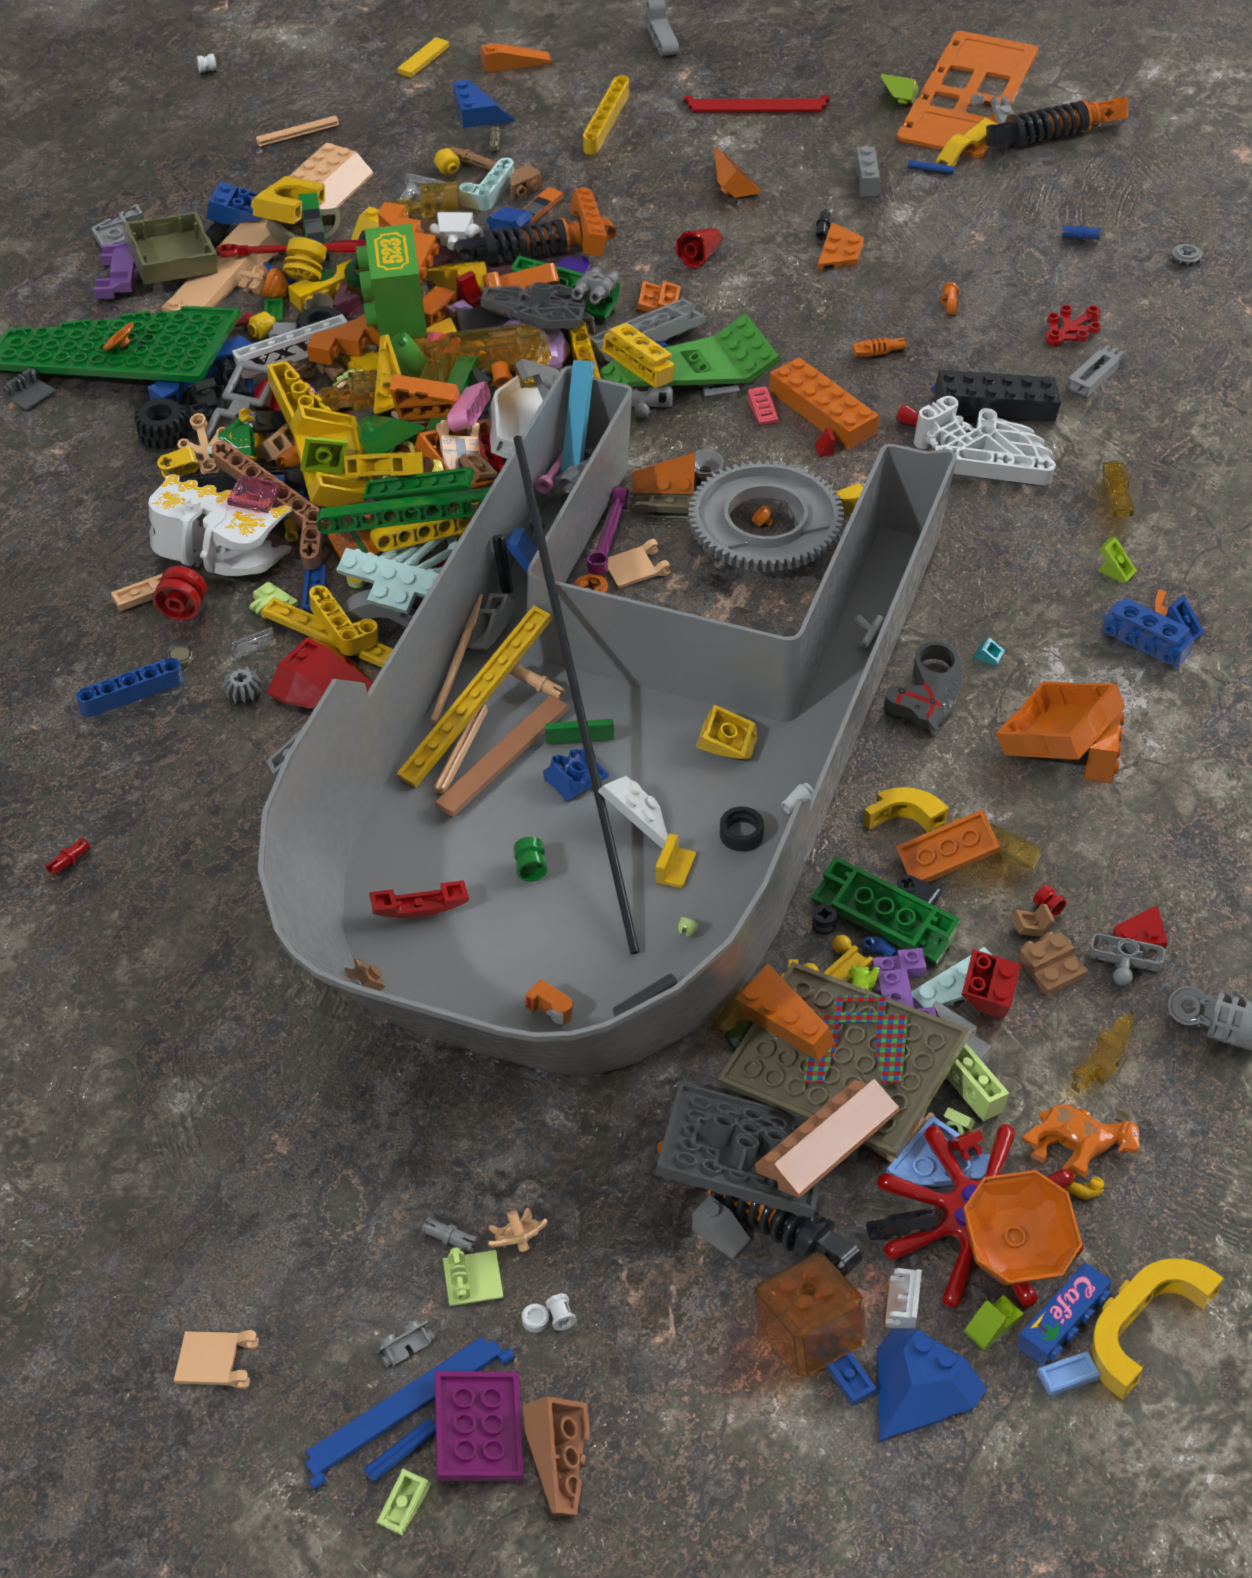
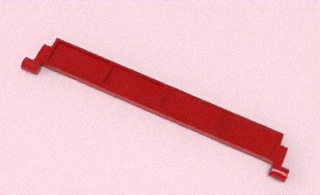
M684 95V102H688V109H693V113L822 112V108H826V102H830V95H821V99H693L692 95Z

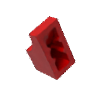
M470 270L457 277V300H464L473 308L482 307L480 304L483 293L478 286L475 273Z

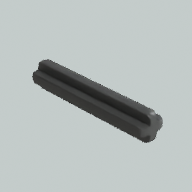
M668 974L616 1005L612 1009L614 1016L616 1017L674 987L677 984L676 977L673 974Z

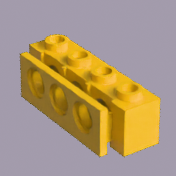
M626 322L609 329V332L604 334L602 351L648 384L658 388L673 381L675 364L668 360L672 358V354Z

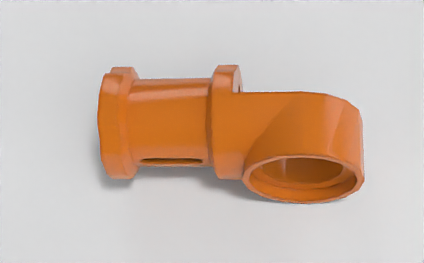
M947 282L942 287L943 294L941 295L940 302L947 307V315L956 316L958 307L956 295L959 293V287L953 282Z

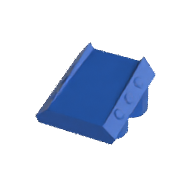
M502 207L486 219V222L489 225V230L492 232L494 229L502 231L505 227H509L512 230L514 226L521 228L525 224L529 225L533 215L529 211Z
M514 528L513 532L505 537V544L528 574V567L538 549L525 534V528Z
M583 748L571 750L567 757L563 755L553 756L550 766L543 770L545 782L547 781L564 797V802L592 787ZM597 763L600 780L603 781L609 777V773Z

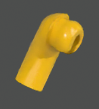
M1093 1177L1088 1184L1081 1185L1074 1181L1072 1185L1064 1189L1071 1195L1088 1200L1100 1196L1104 1191L1105 1183L1101 1178Z

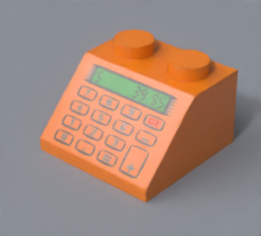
M370 514L364 515V517L367 518L372 517ZM372 529L327 535L340 559L346 548L360 549L364 553L371 552L377 556L383 553L376 548L370 539Z

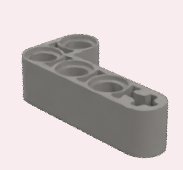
M648 0L646 2L647 28L661 57L678 55V41L666 19L665 0Z

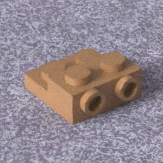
M1061 931L1056 934L1048 932L1041 938V941L1037 943L1029 941L1020 950L1019 964H1021L1046 996L1082 980L1088 975V970L1074 955L1075 947Z

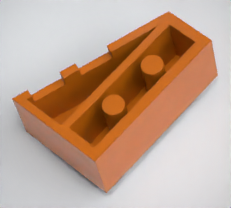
M393 374L389 389L398 418L404 421L447 417L460 397L457 384Z
M695 451L633 470L632 493L693 494Z

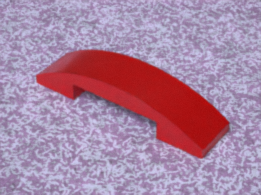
M464 880L440 883V890L394 895L393 889L369 892L373 914L391 918L430 916L454 909L469 901Z

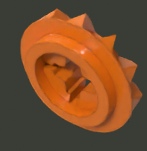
M586 574L579 577L574 583L575 586L590 589L588 588L590 585L596 591L608 592V582L600 575Z

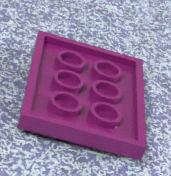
M435 1371L436 1481H522L524 1472L519 1372Z

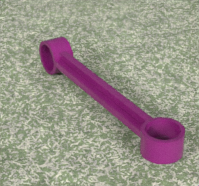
M617 486L614 488L612 504L596 550L587 556V570L591 574L601 575L608 570L607 554L621 512L627 505L628 488Z

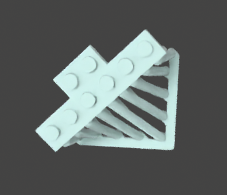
M452 535L387 551L378 556L371 552L364 553L360 549L346 548L336 570L338 574L374 584L367 598L369 604L409 614L416 596L425 598L443 568L432 567L449 558L458 542L455 536ZM447 540L449 544L448 549L418 565L419 561L440 542L443 543Z

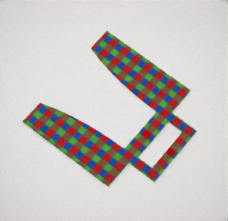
M836 995L834 1015H818L829 1026L835 1044L819 1062L806 1054L803 1083H823L834 1055L840 1023L878 1022L877 1059L882 1083H902L908 1014H885L887 995ZM843 1002H879L878 1012H842Z

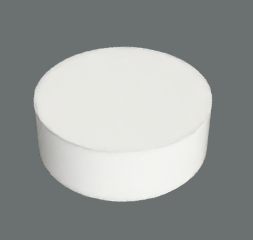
M541 1304L528 1305L522 1312L523 1327L532 1333L545 1330L549 1324V1312L546 1307Z

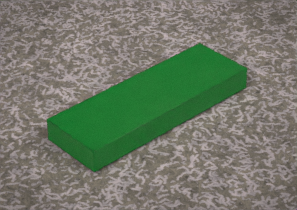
M613 719L587 720L591 741L614 740ZM577 721L545 723L547 744L582 742Z

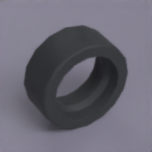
M738 806L729 809L721 817L720 838L722 843L728 848L745 852L753 850L763 840L764 820L755 809ZM746 822L753 825L756 830L749 835L739 836L731 833L728 827L733 823Z

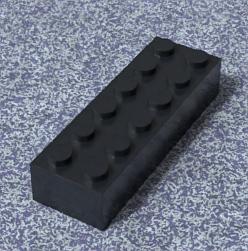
M939 370L934 387L936 401L945 396H952L958 400L956 415L979 416V412L982 409L989 408L997 413V418L1056 421L1061 405L1056 379L1049 376Z

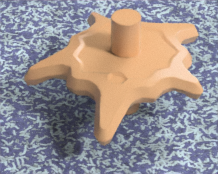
M529 1208L525 1209L521 1219L517 1211H511L507 1214L510 1223L505 1227L498 1228L489 1225V1230L495 1234L496 1241H488V1245L490 1247L517 1244L519 1252H524L529 1249L527 1241L537 1235L547 1225L548 1220L543 1219L537 1222L536 1219H532Z

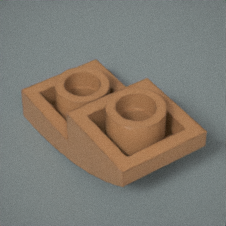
M287 361L300 375V379H308L315 376V369L309 367L306 363Z

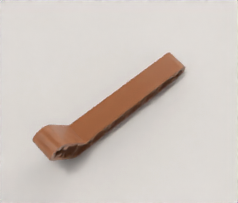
M215 442L212 445V453L215 464L262 499L270 501L273 507L289 506L292 508V511L286 516L302 527L300 543L302 565L308 570L318 568L321 564L324 534L318 531L317 521L313 520H316L320 509L228 442Z

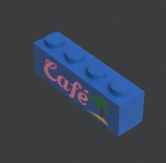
M1084 1262L1020 1333L1017 1348L1041 1366H1046L1050 1360L1056 1361L1063 1351V1345L1067 1341L1072 1343L1080 1331L1078 1328L1083 1323L1087 1325L1093 1319L1096 1313L1095 1309L1099 1305L1103 1307L1105 1302L1111 1297L1112 1293L1109 1290L1112 1280L1087 1262Z

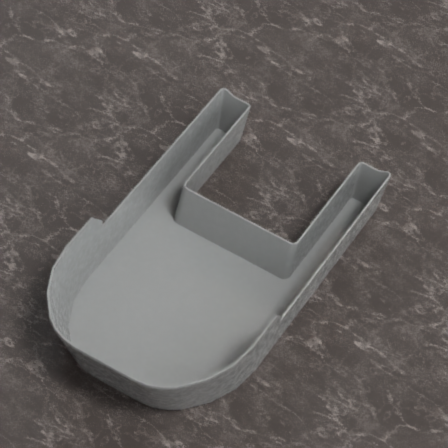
M572 366L564 367L521 437L539 514L545 520V527L543 529L586 719H613L614 740L592 741L596 762L609 773V777L601 781V785L604 786L607 783L627 776L632 781L637 782L647 795L655 798L660 805L667 834L679 835V848L696 852V858L683 888L656 883L655 866L662 848L605 799L640 950L638 954H630L593 788L590 787L564 802V797L544 780L543 770L550 766L552 757L555 755L567 757L571 750L582 749V742L547 744L546 732L543 733L454 818L435 807V801L442 794L435 792L434 785L461 733L416 788L400 779L397 775L400 768L435 727V725L430 723V719L464 631V626L479 595H483L480 608L485 609L490 593L503 594L500 587L492 537L502 534L505 538L513 532L514 528H522L527 518L531 519L517 453L514 448L369 691L367 692L365 683L333 679L284 758L262 810L258 876L275 936L291 959L320 981L398 1026L428 1038L544 1071L567 1075L611 1071L633 1065L697 1031L746 986L779 931L938 542L957 460V454L953 450L923 451L896 444H886L881 448L799 632L795 636L784 637L566 583L609 505L615 486L618 487L627 472L632 388L626 384L593 377L585 449L593 448L594 452L572 491L556 499L549 498L547 494H542L536 490L535 483L540 476L547 474L563 451ZM560 468V470L558 471V473L556 474L555 477H557L558 475H560L561 468ZM506 546L513 592L508 595L516 602L512 615L501 635L487 650H474L466 647L441 718L527 612L535 605L550 613L553 619L518 661V664L540 676H547L548 680L565 688L563 695L560 696V700L568 704V711L555 723L577 721L539 550H537L532 559L527 574ZM860 614L872 624L876 615H881L884 620L867 648L862 647L860 642L865 636L866 631L854 621V618ZM508 674L484 703L487 705L488 712L449 788L550 695L544 692L539 693L533 686ZM714 704L756 724L758 739L751 758L738 759L720 756L695 746L704 720ZM808 783L814 789L811 798L797 799L792 813H786L781 803L798 784ZM738 806L755 809L764 820L763 840L759 846L745 852L728 848L722 843L720 838L721 817L729 809ZM737 822L730 825L728 830L735 835L745 836L753 833L756 828L746 822ZM532 836L539 838L544 844L548 872L541 880L527 882L521 880L517 875L513 846L519 839ZM464 880L469 901L465 904L442 913L415 918H391L373 914L369 892L393 889L394 895L440 890V883ZM681 917L691 919L699 924L694 935L686 937L687 931L683 935L679 933L678 924ZM361 959L363 963L370 966L374 965L381 971V977L386 986L381 991L364 987L360 980L350 979L345 968H355L354 960ZM668 974H673L676 977L677 984L674 987L616 1017L614 1016L612 1009L616 1005ZM542 979L572 999L571 1021L566 1024H557L551 1019V1016H548L539 1009L532 1013L525 1008V994Z

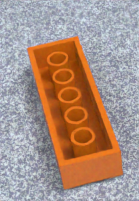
M800 357L770 372L769 392L820 430L824 431L829 427L835 441L847 450L878 434L879 415Z

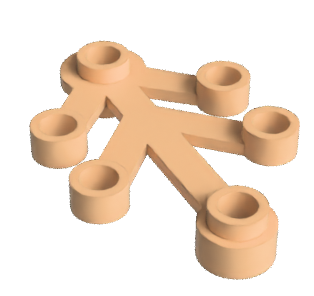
M201 413L194 414L190 418L192 428L197 431L200 446L189 442L188 439L179 440L177 445L179 449L183 445L192 447L196 454L203 456V461L197 459L202 474L220 472L221 468L215 464L214 457L210 458L208 455V446L218 441V433L222 432L226 427L218 428L216 435L208 443L205 431L208 424L207 420Z

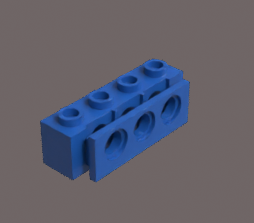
M1126 597L1121 602H1117L1104 616L1102 632L1176 668H1179L1192 652L1195 638L1187 635L1190 632L1189 627Z

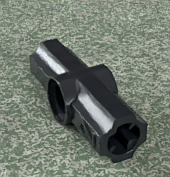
M225 358L220 361L217 368L227 386L236 366L233 360ZM240 376L232 393L250 397L249 391Z

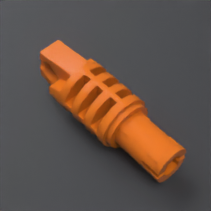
M904 337L897 339L877 338L854 343L852 350L855 357L881 356L883 354L887 355L890 351L905 350L906 341H904Z

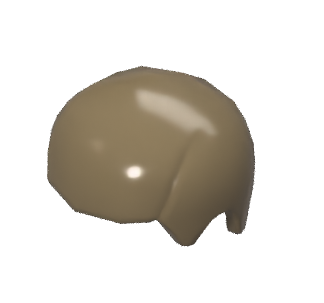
M316 292L310 300L306 299L304 310L310 309L313 306H330V308H333L334 300L326 293Z

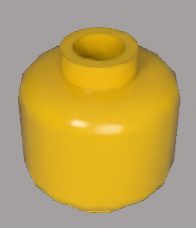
M445 148L436 153L434 164L443 175H451L458 170L460 160L451 149Z
M261 312L250 317L247 329L252 337L262 340L269 337V331L273 329L274 322L277 321L268 312Z

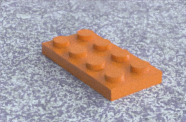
M983 809L896 846L907 875H912L926 883L1002 851Z

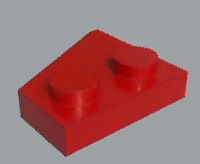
M1154 906L1114 926L1113 934L1115 937L1130 938L1139 942L1159 945L1164 949L1167 947L1168 942L1158 906Z

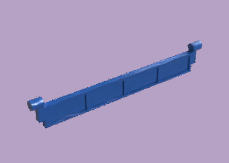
M480 1337L306 1451V1455L310 1460L305 1462L313 1475L308 1480L309 1484L315 1490L327 1482L323 1475L324 1472L434 1401L435 1371L478 1372L496 1359H499L501 1364L505 1365L515 1358L513 1351L509 1348L503 1352L494 1340L487 1343L483 1337Z

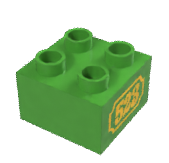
M412 223L365 229L366 246L356 247L359 271H361L359 272L364 302L374 301L364 303L367 327L378 326L379 337L389 334L390 340L398 332L403 334V330L411 338L427 336Z

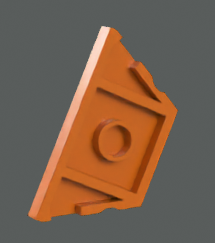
M831 223L818 261L817 270H823L825 265L834 264V268L857 265L864 245V237L840 225Z

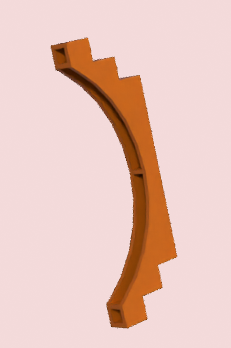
M383 202L378 211L379 227L412 223L421 285L422 280L426 278L428 268L432 266L434 256L439 251L436 236L424 234L420 220L408 218L405 205ZM363 314L359 318L341 326L314 333L307 345L309 361L331 365L339 353L360 356L368 344L380 345L378 326L367 327L366 316Z

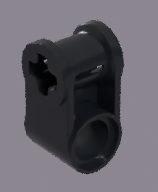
M903 875L897 881L898 888L936 907L943 898V893L938 887L921 881L912 875Z

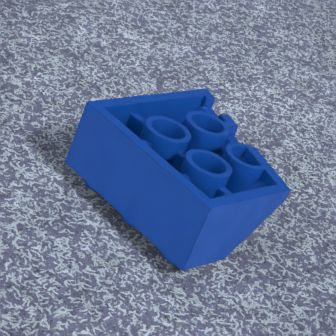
M470 80L452 82L453 99L463 128L514 121V118L487 92Z

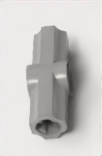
M588 460L576 466H569L564 473L553 479L554 485L550 492L547 493L548 497L556 499L565 493H570Z

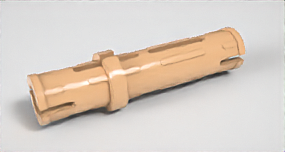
M518 663L509 673L536 688L537 692H544L559 700L565 691L564 687L548 680L547 676H540Z

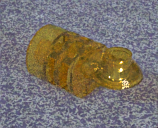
M457 182L420 183L421 201L399 198L391 202L405 205V211L410 219H412V215H422V218H437L438 212H459ZM438 197H441V203H438Z
M377 369L348 372V388L327 386L319 389L315 395H318L322 399V403L333 412H339L342 407H351L352 410L374 407Z

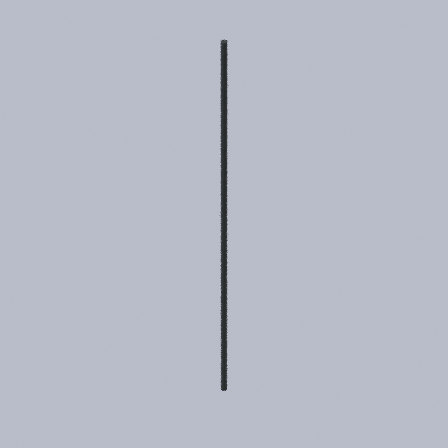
M518 435L513 438L628 946L630 954L634 955L638 954L640 950L605 798L598 792L602 787L523 440Z

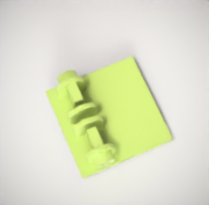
M455 1247L450 1250L447 1258H443L449 1306L504 1298L496 1250L464 1255L460 1248Z

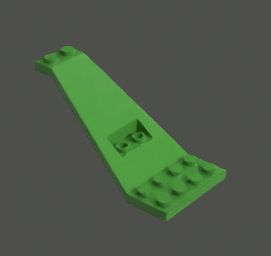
M745 313L715 336L665 347L664 349L672 354V358L668 360L675 364L673 381L663 386L699 385L701 387L705 384L751 383L780 362L781 358ZM616 360L611 361L599 370V374L604 380L626 384L630 387L651 386Z

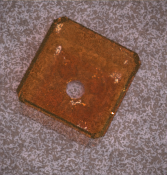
M814 1252L756 1284L754 1294L759 1331L797 1376L808 1377L865 1344L866 1325L863 1296L823 1253Z

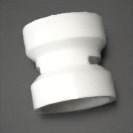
M213 53L205 57L202 55L196 56L200 74L205 73L207 70L217 71Z

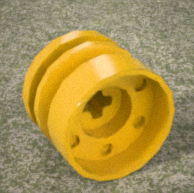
M290 238L286 249L288 257L284 259L282 272L287 277L297 281L305 279L312 282H320L323 271L321 264L324 263L327 253L326 246L308 238Z

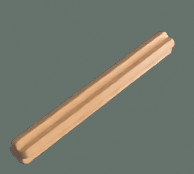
M337 116L324 118L257 136L256 142L259 147L336 127L339 125V120Z
M486 704L480 708L463 729L434 785L436 793L443 795L448 790L488 712Z

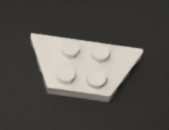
M627 776L607 783L598 790L606 800L663 849L668 834L660 805L654 797L647 795L637 782L632 781Z

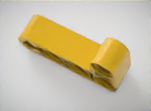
M317 585L310 589V609L342 654L354 655L373 648L378 644V625L376 621L364 619L352 624L325 586Z

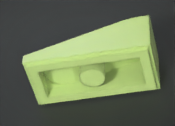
M402 1469L376 1523L403 1535L424 1500L431 1483L412 1472Z

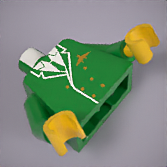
M243 408L239 412V417L222 432L218 433V441L228 442L256 463L254 430L247 424V422H253L254 418L248 416L252 410ZM212 445L208 446V455L210 458L213 457Z

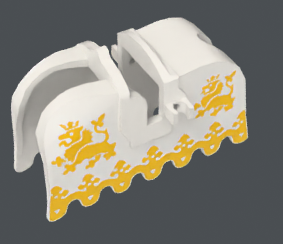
M170 474L149 498V520L152 524L150 528V547L156 554L162 557L181 561L182 564L192 566L196 562V567L202 564L203 558L204 567L207 572L225 576H241L262 573L292 551L291 546L281 545L275 548L272 547V541L265 540L272 528L292 511V508L289 506L272 508V503L267 500L254 503L253 497L250 495L236 498L232 490L218 493L213 485L198 487V482L195 480L179 482V476ZM202 513L205 514L203 519L204 527H200L199 521L196 520Z

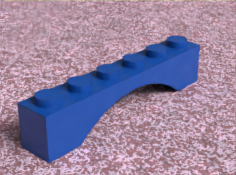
M241 335L224 343L204 378L219 373L217 365L222 359L228 358L233 360L236 366L232 350L253 343ZM158 381L148 387L150 401L166 398L173 399L174 402L178 401L181 404L187 387H192L194 383Z

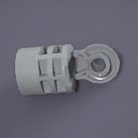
M1183 986L1172 992L1168 999V1009L1170 1015L1177 1022L1183 1025L1200 1023L1210 1026L1206 1038L1252 1051V1001L1229 996L1222 992H1219V996L1216 998L1204 994L1202 990L1193 986ZM1187 999L1192 1000L1196 1006L1188 1008L1184 1005L1183 1001Z

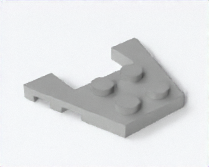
M137 204L131 206V210L128 212L122 211L118 213L119 217L113 220L109 218L91 228L92 235L100 247L102 245L122 243L125 241L124 222L144 219L143 213Z
M525 359L515 362L522 380L533 377L542 400H544L559 375L558 369Z

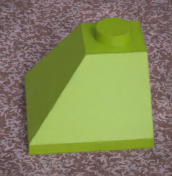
M881 74L885 86L898 104H913L919 91L915 79Z
M306 436L300 471L342 474L348 440Z

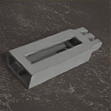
M1106 345L1102 350L1099 349L1068 378L1067 388L1088 398L1119 369V363L1123 359L1125 352L1120 351L1118 353L1116 348L1111 350L1109 345Z

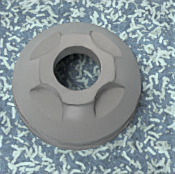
M704 449L695 451L696 478L706 481L707 477L712 478V473L718 474V470L723 469V458L717 452ZM702 470H707V471H709V472H708V473H701L700 471H702Z

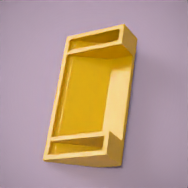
M299 404L291 421V427L300 463L302 461L306 436L348 440L345 456L366 454L363 445L359 441L356 416ZM345 465L343 466L342 474L303 471L310 502L317 506L334 507L365 502L363 496L366 483L369 480H373L372 476L346 477Z

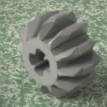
M248 667L244 670L238 668L237 671L230 670V674L224 675L223 691L228 700H234L235 703L243 701L245 704L246 700L253 701L254 696H259L261 682L255 671H250Z

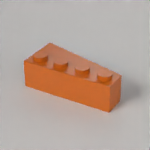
M1120 712L1087 750L1084 779L1112 783L1113 774H1118L1120 761L1116 759L1120 757L1121 752L1119 741L1121 742L1123 728H1120V725L1123 726L1125 712Z
M768 963L736 998L744 1017L818 1062L835 1044L829 1026Z

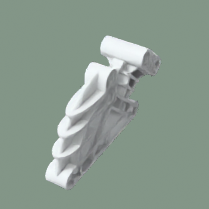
M952 396L942 397L936 403L933 402L931 406L927 405L920 409L913 441L914 445L920 449H927L932 446L935 451L950 449L956 452L957 460L953 474L1036 485H1049L1052 482L1056 466L1055 462L1051 460L1052 451L1044 447V439L1035 435L1033 429L997 418V413L989 408L982 409L979 412L975 429L972 425L964 422L963 417L956 416L958 400Z

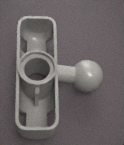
M653 386L631 387V406H635L634 412L639 418L648 416L650 412L649 407L672 406L673 390L670 386H660L658 388ZM659 396H667V401L665 403L659 402Z
M1097 933L1094 934L1092 939L1090 956L1093 959L1114 963L1118 967L1113 973L1114 981L1120 986H1126L1133 979L1131 972L1133 968L1159 972L1163 966L1165 949L1159 945L1139 942L1130 938ZM1100 939L1108 940L1107 950L1098 949ZM1149 949H1155L1158 952L1156 960L1146 959Z

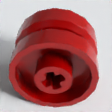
M183 566L169 567L163 572L160 582L154 591L153 603L158 611L171 619L180 621L191 620L197 615L206 595L207 584L200 574L190 568Z

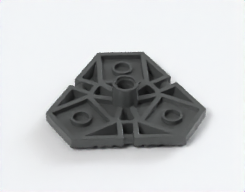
M536 282L533 285H526V289L520 286L485 287L480 306L490 312L510 319L517 318L519 322L535 326L539 329H546L548 331H556L560 328L574 330V328L581 327L588 296L583 295L580 300H575L571 295L573 293V288L562 284Z

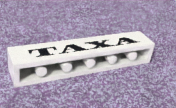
M341 314L232 350L236 366L239 361L267 366L268 364L285 360L309 359L307 345L314 333L332 329L348 322ZM244 369L241 377L242 379L253 378L260 372Z

